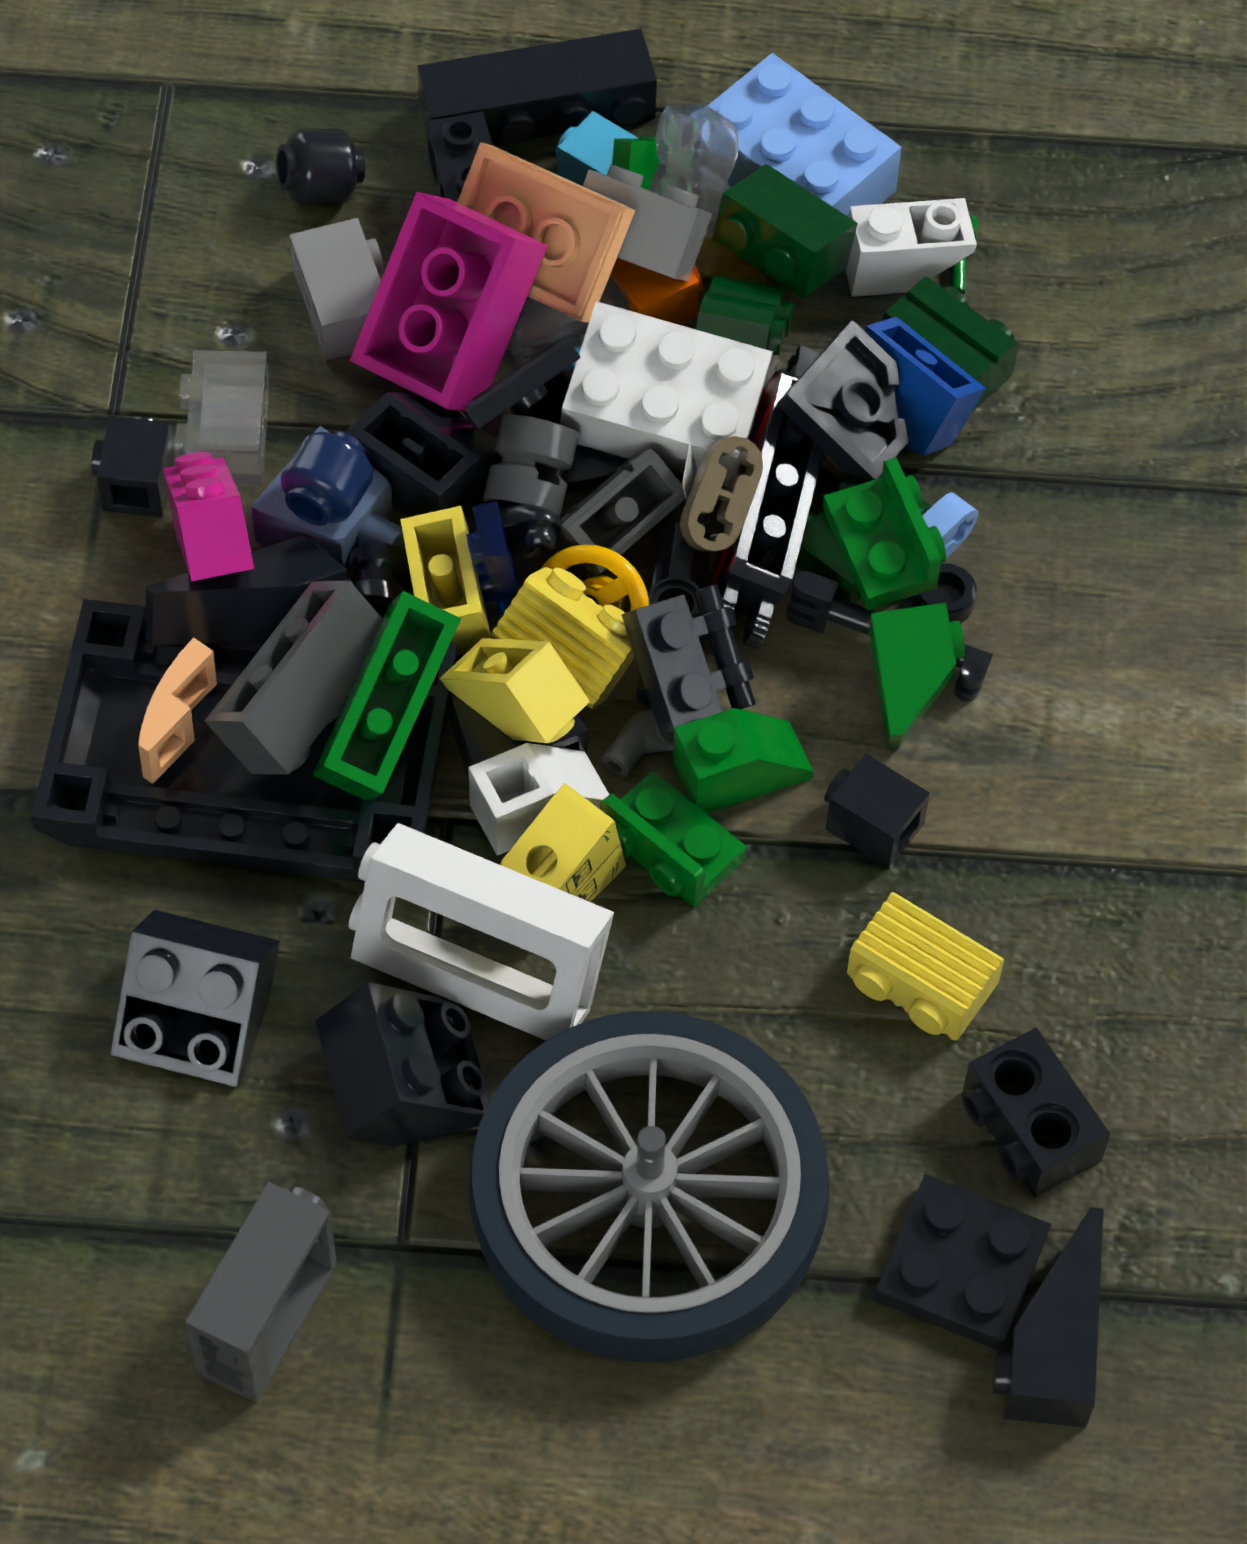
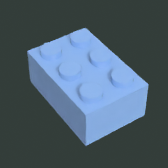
M773 53L694 116L692 162L728 189L763 165L768 164L846 216L849 214L850 206L882 204L896 192L902 147Z

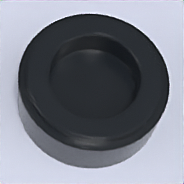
M942 563L940 565L937 589L915 595L913 597L914 607L946 603L949 622L959 620L962 623L973 612L977 594L976 583L973 577L963 568L953 564Z

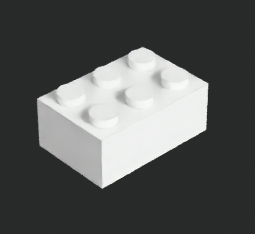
M596 301L579 353L581 358L576 362L562 406L560 425L571 428L579 433L577 444L629 459L651 448L671 471L684 474L689 445H691L698 470L706 450L717 440L734 436L749 440L773 351ZM737 450L731 455L720 456L719 464L727 469L722 486L727 487L730 479L739 473L741 464L738 462V456L740 452Z

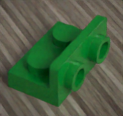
M896 457L883 461L882 478L823 496V511L867 610L937 589L940 565L946 561L945 545L937 527L932 526L928 528L921 513L923 510V498L913 475H904Z
M653 770L621 800L610 793L601 801V811L615 821L624 857L631 856L649 871L653 882L664 893L672 897L679 895L693 908L701 903L746 859L747 846Z

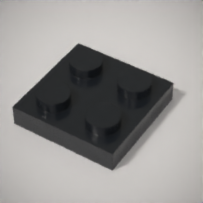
M925 1174L877 1285L874 1300L1002 1352L1052 1224Z

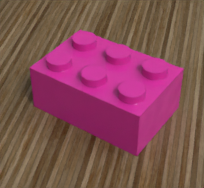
M416 192L349 361L446 409L462 411V405L491 386L548 245L451 199Z

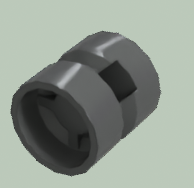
M512 414L503 415L495 446V451L502 457L500 463L490 466L483 501L495 507L501 504L541 506L553 511L560 518L567 489V483L560 475L561 472L572 468L579 433L566 426L534 417Z

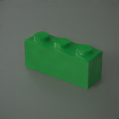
M402 591L389 604L312 776L364 800L373 801L383 794L461 618L405 591Z

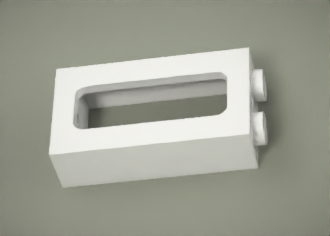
M400 823L396 824L381 844L373 842L368 847L358 872V878L365 881L363 894L355 903L349 919V929L356 931L351 959L543 1040H548L584 1021L590 1012L614 915L613 911ZM396 897L405 899L550 960L556 968L554 984H548L393 919L392 914Z

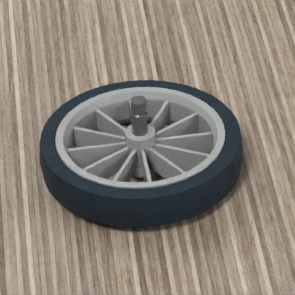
M658 1011L619 1013L588 1020L562 1031L531 1051L511 1070L491 1098L479 1125L469 1172V1202L479 1244L491 1272L514 1304L534 1323L574 1347L604 1357L635 1362H668L707 1354L738 1341L769 1320L788 1301L800 1285L812 1263L823 1236L828 1215L830 1193L827 1155L820 1127L805 1095L785 1069L762 1048L732 1030L701 1018ZM649 1075L648 1126L640 1131L638 1145H635L602 1088L601 1083L623 1077ZM656 1076L681 1079L705 1088L666 1146L664 1132L655 1126ZM586 1090L624 1157L559 1120L552 1114L571 1098ZM718 1095L730 1102L751 1122L676 1159ZM540 1132L605 1171L523 1168L529 1148L537 1133ZM763 1140L770 1154L776 1177L694 1173ZM521 1190L603 1193V1195L532 1228L522 1202ZM694 1197L777 1200L771 1223L764 1236L761 1237ZM616 1211L620 1213L578 1276L567 1270L544 1247ZM677 1214L683 1215L750 1255L726 1276L714 1281L678 1219ZM631 1224L644 1228L642 1297L611 1292L591 1284ZM665 1226L700 1289L679 1295L649 1297L651 1229Z

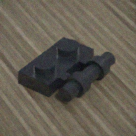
M717 584L694 591L701 613L699 617L692 618L685 594L621 614L661 736L674 732V727L723 712L716 692L723 688L726 690L731 708L744 709L756 705L749 680L754 679L749 660L742 662L731 626L737 623L731 606L725 608ZM706 634L708 635L719 669L711 673L699 640L700 636Z

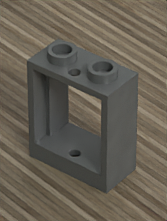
M268 1182L185 1321L196 1374L255 1403H258L337 1266L330 1210L326 1209L325 1203L315 1194L300 1187H291L288 1191Z

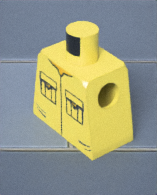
M566 783L559 788L500 863L501 866L589 902L626 867L615 821Z

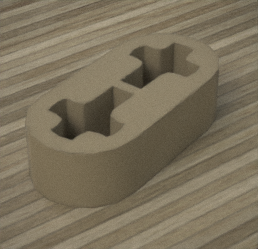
M734 436L717 440L708 447L702 457L680 521L682 536L688 545L698 551L714 552L727 549L736 542L742 531L761 479L764 465L761 452L747 438ZM737 450L740 452L738 462L746 467L745 474L733 476L728 483L727 489H721L727 469L719 464L720 456L731 455ZM717 499H720L722 502L717 513V520L725 525L724 532L711 534L707 540L704 538L705 527L697 523L698 515L711 513Z

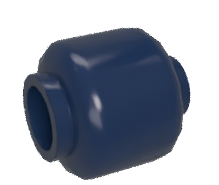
M317 432L309 434L281 474V486L286 495L285 503L288 508L303 521L318 526L347 520L373 481L372 465L365 455L363 445L356 438L344 432Z

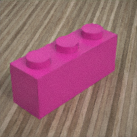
M196 452L176 458V466L163 468L176 539L191 581L254 569L241 496L224 458L212 459L210 452Z

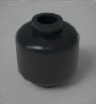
M299 129L289 136L286 144H281L278 147L276 155L278 185L282 191H288L290 197L299 205H338L345 203L351 198L355 185L361 184L364 181L366 171L364 153L361 149H355L350 136L342 129Z

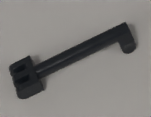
M801 571L793 578L785 614L790 622L823 634L827 622L831 621L869 635L870 615L876 611L867 610L865 607L835 597L839 582L809 571ZM964 644L965 658L956 659L955 667L960 668L954 692L960 700L969 702L978 697L993 654Z

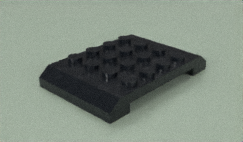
M83 599L31 814L35 830L69 846L365 882L358 878V872L368 847L373 842L381 844L397 823L426 834L449 707L450 691L439 678L457 662V644L450 643L383 794L373 801L364 800L312 776L338 717L323 728L311 744V752L307 760L300 767L290 772L289 775L251 774L205 722L206 718L266 641L202 643L213 650L217 685L191 710L195 741L152 784L143 777L138 747L141 726L155 689L167 669L187 644L152 646L145 640L146 606Z

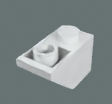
M965 198L850 206L848 217L858 223L847 268L845 269L851 297L908 293L925 276L931 279L974 253L977 244Z
M525 743L468 767L470 807L497 856L510 851L564 783L600 810L601 801L609 795L585 751Z

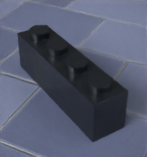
M642 28L417 65L419 105L425 128L426 121L483 111L492 145L509 142L519 143L532 138L565 133L570 127L577 128L592 111L614 124H631L640 120L656 118L657 78Z

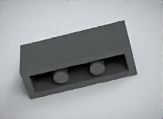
M350 580L311 582L206 718L205 722L251 774L289 775L290 772L300 767L307 760L311 752L310 746L323 728L339 716L346 701L345 699L349 695L383 619Z

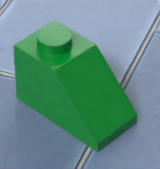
M946 603L875 612L870 615L868 631L887 750L902 746L951 681L956 666V659L965 658L961 623L959 620L949 622Z
M732 708L674 727L672 767L686 797L706 814L813 778L814 771L790 721Z

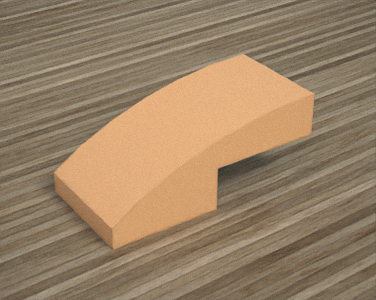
M194 637L178 654L159 682L147 707L141 726L138 747L143 777L152 784L195 741L191 710L217 685L213 650Z

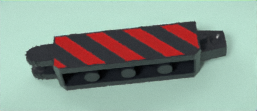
M800 345L796 350V355H792L787 361L785 371L781 369L775 370L770 382L763 389L749 440L757 446L762 454L764 463L762 476L739 537L734 544L727 549L719 550L717 553L709 586L718 585L725 608L731 606L733 614L735 609L748 615L744 628L743 644L754 649L759 648L768 632L774 607L785 596L793 579L824 452L812 438L776 405L781 397L821 354L803 345ZM741 465L738 475L745 474V466Z

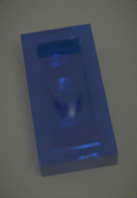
M497 501L472 507L477 531L467 533L466 537L474 570H477L484 602L496 600L502 618L521 587Z

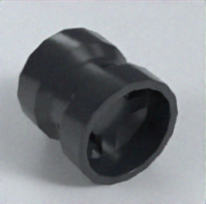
M372 542L354 548L350 554L348 571L353 585L383 619L389 604L404 591L402 587L410 580L406 551L388 543Z

